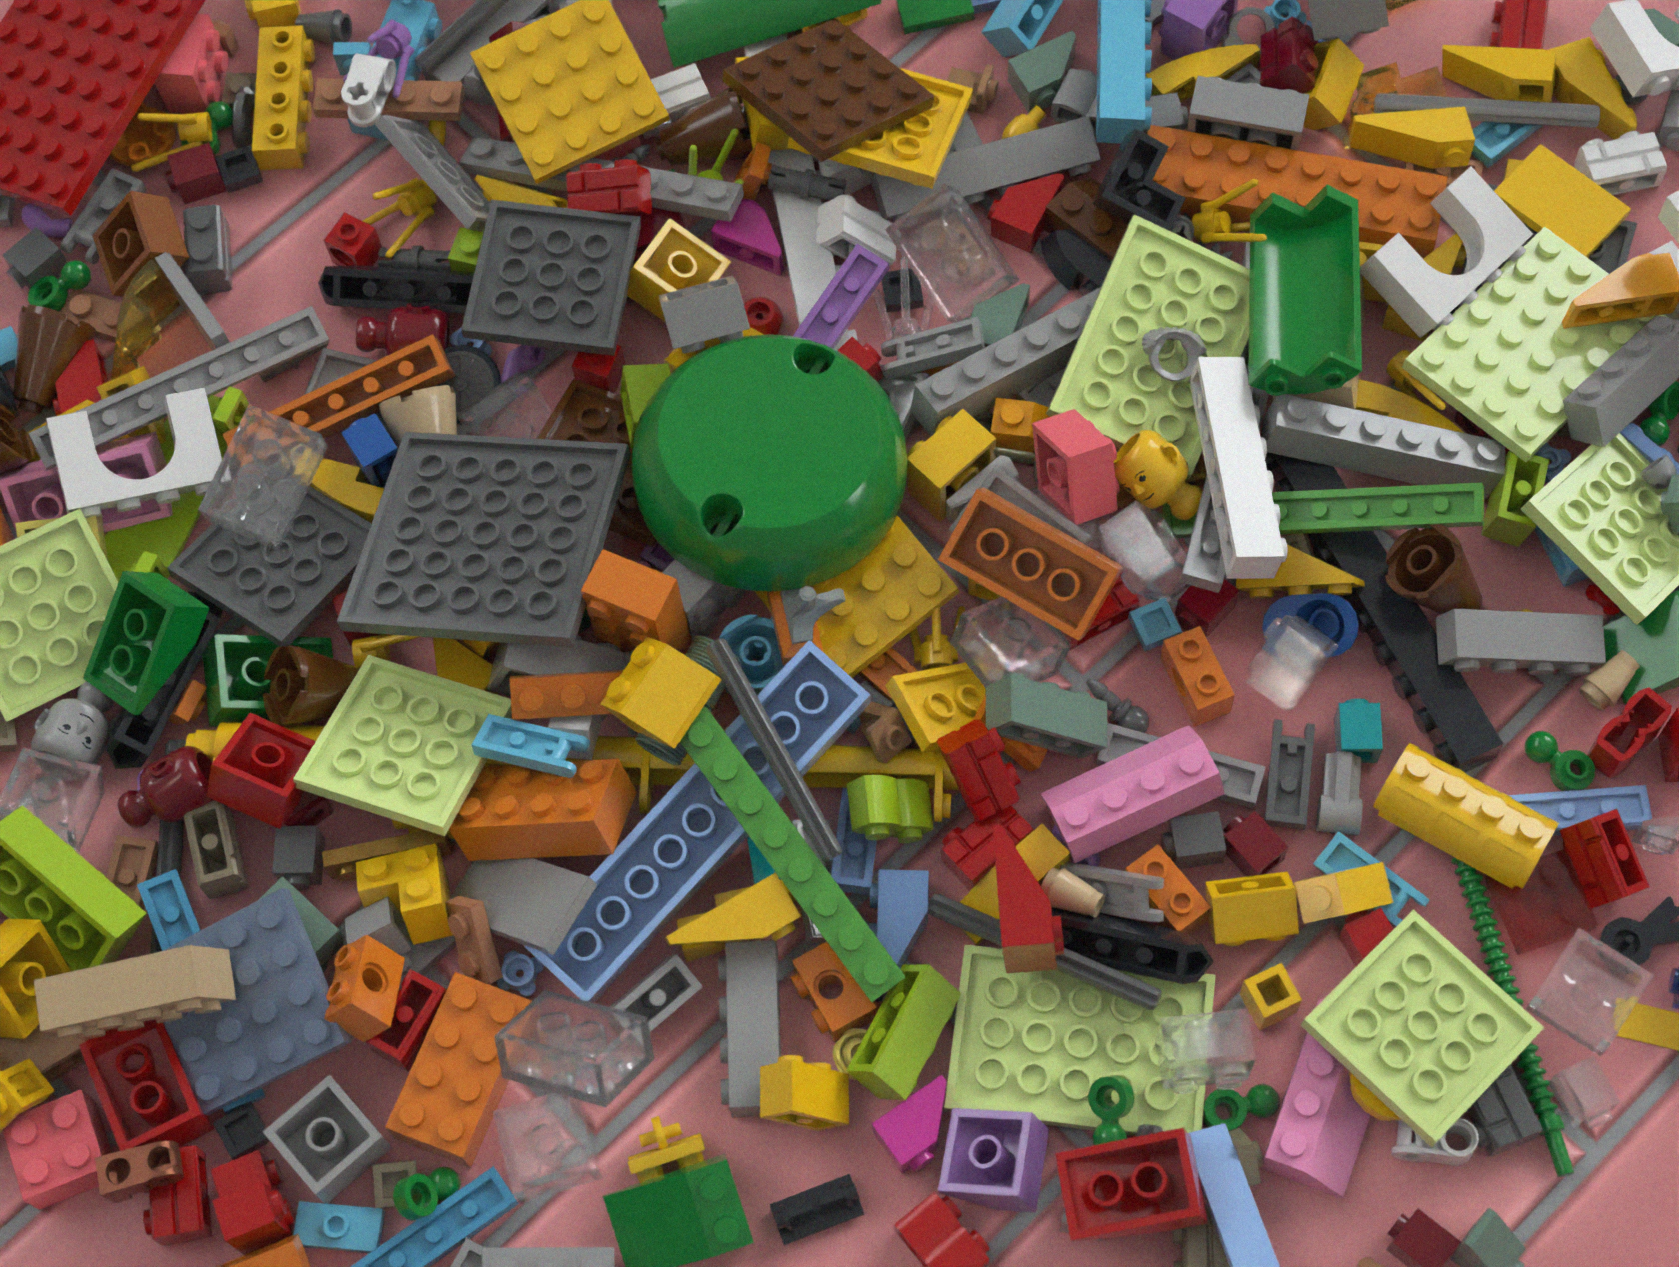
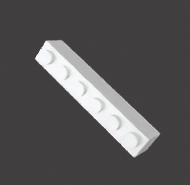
M1198 357L1189 382L1227 579L1274 578L1281 563L1286 561L1287 542L1285 538L1280 536V508L1278 504L1273 502V474L1270 470H1267L1265 463L1267 445L1265 438L1260 437L1258 428L1260 410L1258 405L1253 404V387L1248 385L1249 373H1247L1244 357Z

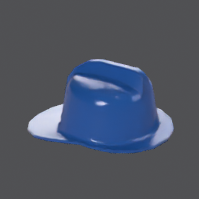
M1317 593L1290 595L1278 599L1270 605L1264 615L1262 629L1269 646L1273 651L1284 657L1295 659L1328 658L1342 655L1352 647L1358 635L1359 623L1356 612L1348 601L1338 595Z

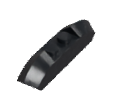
M1071 229L1055 230L1040 241L1042 253L1050 271L1068 290H1079L1083 297L1102 286L1112 260Z
M325 266L318 284L325 303L332 306L394 309L401 306L407 307V304L410 303L413 307L430 306V308L439 309L443 312L465 313L474 272L380 266Z
M188 591L187 593L209 607L198 640L140 715H133L125 708L122 709L106 746L115 769L142 767L149 758L221 619L223 610L196 592Z
M1051 907L1052 916L1061 915L1064 948L1112 969L1180 984L1197 983L1214 962L1201 942L1174 929L1099 913L1094 918L1090 915Z

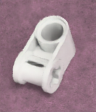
M358 53L353 56L348 76L341 90V96L344 103L349 106L347 113L354 125L368 127L380 119L386 99L394 86L396 78V64L394 60Z
M1459 1118L1431 1147L1415 1132L1412 1143V1129L1404 1121L1399 1120L1397 1121V1144L1392 1147L1391 1155L1397 1159L1412 1162H1433L1452 1166L1462 1165L1472 1157L1479 1141L1478 1132L1468 1120ZM1450 1133L1461 1135L1465 1138L1468 1148L1463 1151L1451 1149L1446 1143L1445 1136Z

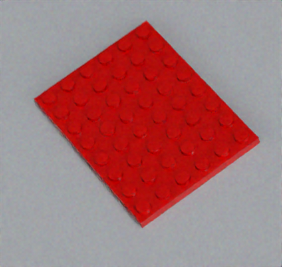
M14 0L0 22V194L72 216L206 0Z

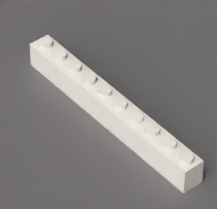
M786 34L744 46L745 57H751L786 41ZM794 149L771 150L768 162L773 165L805 172L806 169L814 170V174L821 175L820 170L815 171L813 162L818 161V159L813 155H808ZM772 189L800 326L842 265H835L833 256L836 254L816 243L817 228L820 226L817 224L818 208L828 201L821 202L820 198L809 197L808 200L801 199L800 194ZM847 329L834 350L837 351L851 337L858 341L856 330Z

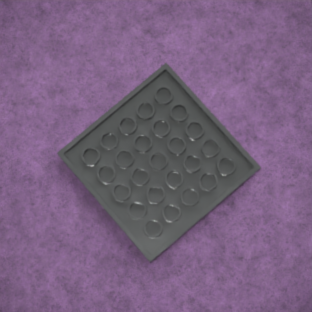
M404 432L337 619L341 631L573 648L586 607V601L581 594V589L605 543L631 455L628 444Z

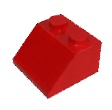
M250 712L211 764L207 797L281 830L299 804L304 793L303 790L296 788L297 783L294 782L293 778L316 741Z

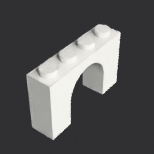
M1638 0L1608 3L1589 29L1632 97L1648 94L1655 96L1664 91L1679 89V47L1670 43L1657 31ZM1678 7V9H1677V10L1675 11V13H1674V15L1676 16V18H1677L1678 21H1679V7Z
M1469 167L1430 202L1457 232L1465 246L1467 263L1462 275H1448L1433 269L1399 233L1360 267V273L1420 338L1431 329L1435 331L1441 324L1447 326L1454 319L1450 312L1455 307L1459 308L1464 303L1470 304L1479 296L1475 289L1480 284L1483 286L1487 281L1490 283L1495 281L1503 273L1498 267L1503 262L1507 263L1509 260L1516 261L1526 251L1522 244L1533 235L1472 167Z
M205 387L165 395V408L174 441V454L163 470L145 479L123 478L104 466L95 449L87 411L46 418L67 513L69 514L80 508L85 518L99 517L102 515L101 510L117 507L118 512H126L141 507L140 502L156 499L157 504H164L181 499L180 494L195 491L196 496H203L218 492L219 486L225 485L226 474Z

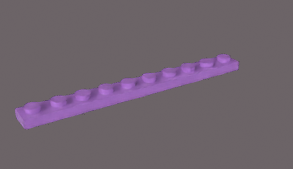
M856 244L793 336L809 339L834 349L890 269L889 263ZM658 542L655 543L654 547L646 545L640 554L642 560L648 562L660 572H663L675 560Z

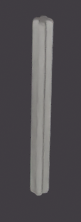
M1387 93L1376 94L1374 100V114L1465 106L1469 121L1595 128L1600 120V107L1586 104Z

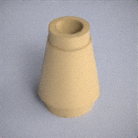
M1621 650L1616 656L1583 678L1584 684L1579 688V691L1592 705L1604 711L1609 705L1614 706L1640 665L1632 656Z
M1066 868L1061 870L1050 869L1041 886L1051 902V907L1090 915L1094 918L1100 913L1105 901V894L1098 892V890Z

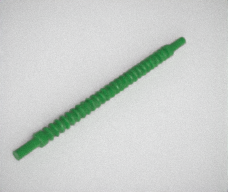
M1453 857L1451 863L1458 866L1454 873L1457 876H1461L1458 885L1465 888L1461 895L1469 900L1465 907L1472 910L1469 919L1476 921V924L1472 927L1474 931L1479 932L1476 941L1483 943L1480 952L1487 955V958L1483 960L1485 965L1490 966L1487 975L1494 977L1493 982L1521 1006L1524 1000L1517 998L1520 989L1513 986L1516 977L1509 974L1513 967L1510 964H1506L1509 955L1502 952L1505 943L1498 940L1502 933L1499 930H1495L1498 921L1491 918L1494 909L1487 907V904L1491 901L1489 897L1484 896L1487 887L1480 885L1483 876L1476 873L1477 869ZM1531 1042L1518 1055L1520 1061L1516 1066L1524 1070L1520 1078L1527 1080L1528 1085L1524 1087V1090L1531 1093L1528 1101L1535 1105L1533 1111L1535 1115H1538V1121L1543 1129L1539 1135L1545 1137L1557 1177H1565L1575 1173L1561 1132L1565 1126L1562 1117L1559 1114H1555L1558 1105L1551 1103L1554 1093L1547 1091L1550 1081L1543 1078L1547 1071L1544 1068H1540L1539 1064L1543 1059L1535 1054L1539 1047Z

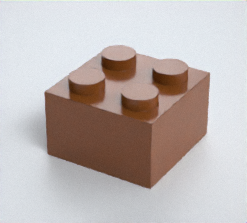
M129 191L92 235L112 296L151 301L167 283L155 258L164 252L170 253L179 268L189 258L168 197Z

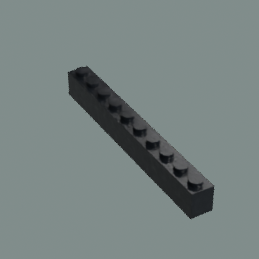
M1269 452L1266 454V467L1273 474L1276 492L1347 489L1334 466ZM1374 531L1307 533L1314 545L1313 551L1316 558L1365 581V587H1352V594L1338 596L1347 600L1355 610L1359 631L1361 633L1366 632L1374 644L1372 645V650L1376 660L1381 666H1387L1393 676L1392 683L1396 693L1402 700L1407 699L1414 711L1413 719L1417 728L1422 734L1427 733L1433 742L1435 757L1464 772H1468L1497 758L1504 743L1461 673L1455 671L1454 665L1438 664L1437 634L1420 606L1398 595L1388 585L1385 574L1388 575V564L1385 562L1387 552Z

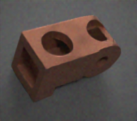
M175 1141L154 1142L95 1157L100 1195L115 1203L132 1199V1195L152 1190L153 1187L170 1185L184 1178L179 1144Z

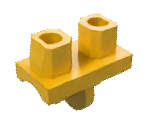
M656 1116L651 1118L654 1130L638 1136L642 1147L658 1143L659 1146L628 1156L627 1162L631 1174L636 1173L639 1182H643L664 1175L661 1164L677 1159L681 1169L704 1161L702 1151L705 1150V1144L701 1132L668 1143L667 1139L682 1135L680 1124L677 1122L663 1127L660 1117Z

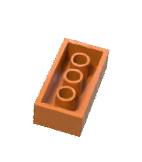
M986 488L976 489L938 558L939 561L1078 641L1085 637L1124 568L1122 565Z
M602 549L581 589L597 643H610L619 647L621 652L634 650L648 636L666 643L676 650L687 649L692 640L677 579Z
M618 758L569 761L577 767V771L572 778L518 765L487 766L482 768L452 822L449 831L468 861L613 854L637 791Z
M454 972L385 1128L397 1140L471 1168L539 1014L533 1002Z

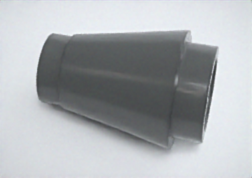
M339 9L299 14L296 18L295 26L302 25L307 38L334 45V42H348L352 34L351 18Z

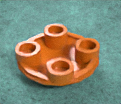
M142 102L111 151L110 156L118 163L132 166L143 160L170 151L175 144L176 138L174 123L141 121L137 118L139 113L166 114L165 112L153 107H147Z

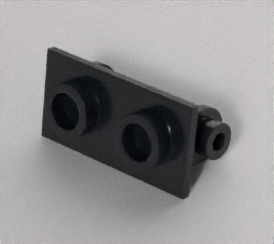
M850 1174L769 1204L784 1246L865 1215Z

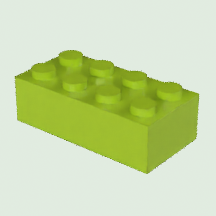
M23 805L0 821V911L9 919H40L71 972L115 962L147 913Z

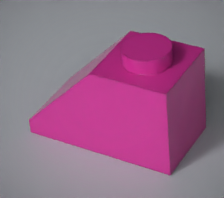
M743 199L731 222L716 221L711 230L714 250L779 276L782 275L784 272L782 250L764 208L750 199Z
M942 1074L872 1123L873 1134L902 1174L909 1169L917 1172L935 1158L932 1153L938 1147L947 1090V1081Z

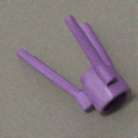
M390 19L384 27L367 38L368 43L376 41V45L366 55L376 57L380 54L387 59L401 57L392 93L394 98H398L402 89L408 61L414 53V49L409 45L412 40L409 29L405 25ZM348 73L343 77L344 83L346 81Z

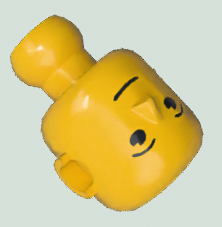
M1141 430L1133 435L1119 449L1117 458L1114 460L1115 477L1119 485L1147 508L1155 509L1167 503L1170 506L1171 513L1177 519H1190L1198 511L1202 490L1195 485H1189L1185 482L1189 473L1187 460L1175 445L1168 443L1155 431Z

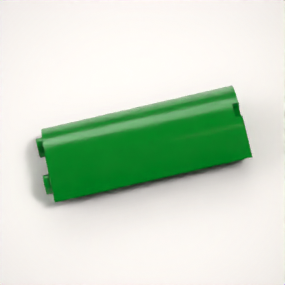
M658 0V7L662 10L664 22H661L663 33L674 68L882 4V0Z
M1326 185L1305 207H1302L1272 192L1250 215V233L1265 234L1267 240L1264 242H1250L1248 385L1266 391L1273 396L1310 394L1340 388L1362 372L1358 199Z

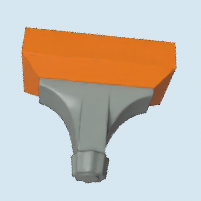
M805 586L794 590L767 592L782 664L786 665L808 640L823 652L816 621L824 613L846 601L844 590L837 588L816 594L813 587Z

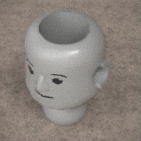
M86 681L79 686L77 699H63L56 702L50 710L46 708L33 725V729L36 732L31 742V749L35 758L47 769L68 777L82 775L91 766L96 767L100 756L106 751V745L104 744L110 733L109 722L103 712L108 711L113 706L114 701Z

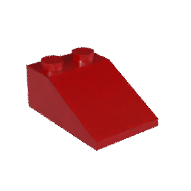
M992 825L1001 943L1006 973L1057 970L1056 955H1064L1061 915L1052 916L1050 900L1002 825Z
M156 1019L143 1021L144 1027L139 1029L118 1031V1028H113L106 1031L105 1036L92 1038L79 1044L120 1151L160 1141L178 1142L180 1147L214 1130L209 1115H205L202 1111L164 1023H157Z
M1184 1127L1055 1153L1069 1236L1072 1242L1166 1232L1208 1223L1192 1139Z

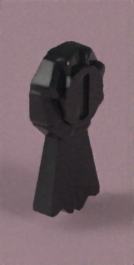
M1670 896L1642 922L1620 917L1605 925L1600 936L1599 950L1608 960L1609 965L1632 970L1650 958L1653 946L1678 943L1679 921L1669 924V922L1679 917V906L1674 905L1673 899Z

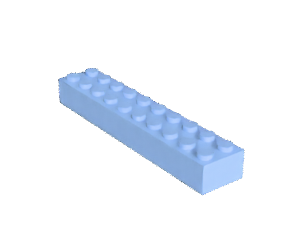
M810 640L757 695L802 777L871 703L870 694ZM740 714L725 730V733L776 802L779 803L786 794L743 716ZM696 763L617 846L614 853L610 854L592 873L590 878L597 883V886L555 954L550 955L525 946L528 951L589 1006H592L749 836Z

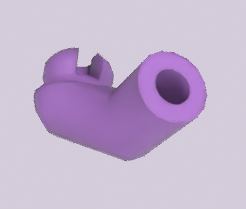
M28 203L22 209L24 224L31 231L37 227L48 238L65 237L73 226L70 218L51 219L45 213L43 207Z

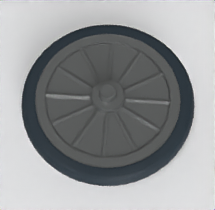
M469 345L447 347L444 352L456 376L436 386L449 385L450 388L453 387L456 394L457 424L474 423L487 416L499 400L501 393L499 369L493 359L481 349Z

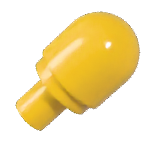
M1035 106L1027 115L1021 113L1019 116H1015L1003 130L1002 139L1038 130V124L1045 118L1046 113L1040 107Z

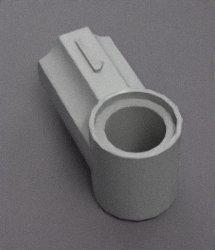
M1337 751L1335 753H1326L1323 791L1319 797L1316 831L1337 833L1339 831L1342 834L1358 836L1360 833L1363 809L1362 799H1359L1361 757L1354 755L1352 752Z

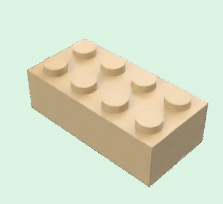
M195 945L183 946L34 980L40 1031L58 1032L59 1039L77 1036L81 1040L105 1036V1030L118 1028V1031H128L144 1027L143 1021L156 1019L157 1023L179 1020L182 1019L183 1012L195 1011V1014L212 1013L221 1010L220 1003L236 1000L229 949Z

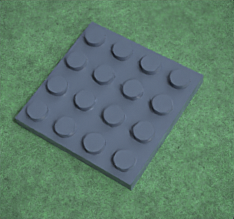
M281 888L163 950L166 951L188 945L229 949L236 1000L220 1003V1011L206 1014H195V1011L183 1012L182 1019L163 1022L202 1111L207 1116L351 1042L348 1033L337 1022L330 1023L324 1019L325 1012L330 1006V1002L326 998L329 986L289 889Z

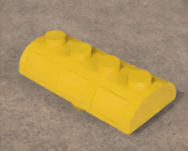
M1409 743L1373 805L1375 809L1379 810L1378 816L1512 889L1515 886L1523 889L1559 824L1557 821L1547 818L1512 799V797L1505 793H1501L1469 776L1464 771L1419 749V747L1412 743Z

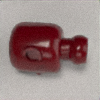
M408 303L407 307L401 306L392 309L388 314L387 322L377 321L374 317L370 316L361 317L357 320L356 348L363 352L385 349V354L388 356L433 334L441 343L443 350H445L449 346L448 316L445 312L430 308V306L413 307Z
M183 746L148 764L140 775V790L126 791L119 798L117 806L121 817L131 827L145 826L153 815L165 822L184 820V815L187 812L215 801L207 797L211 764L213 762L201 749L195 746Z

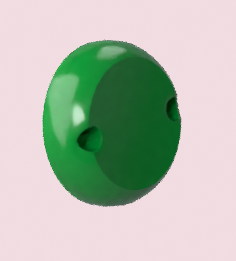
M771 334L746 336L719 343L699 352L677 367L655 390L639 418L634 435L631 461L632 481L639 510L657 542L674 559L702 577L725 586L767 592L794 590L821 583L852 568L869 555L885 537L899 512L906 487L908 464L905 437L899 415L888 395L868 372L844 354L826 345L809 339Z

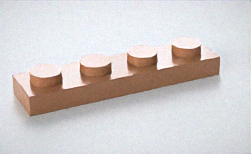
M317 78L313 104L316 118H349L347 113L349 106L344 103L341 96V90L344 86L343 79ZM404 80L399 97L394 98L392 96L393 86L381 113V116L389 115L408 120L461 121L465 91L463 83L459 81Z

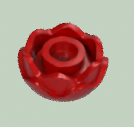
M755 297L744 303L750 328L764 335L778 334L784 318L780 307L774 301L765 297ZM759 316L763 317L761 320L756 319Z

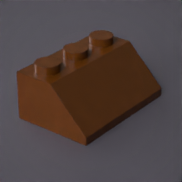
M1089 178L1070 182L1045 206L1044 230L1051 234L1055 230L1071 229L1113 261L1129 223L1091 204L1101 185L1097 180Z

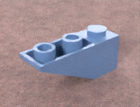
M879 870L878 883L871 884L870 908H878L877 923H869V928L899 968H901L902 964H905L928 924L929 870ZM888 991L877 998L876 1001L883 1002Z

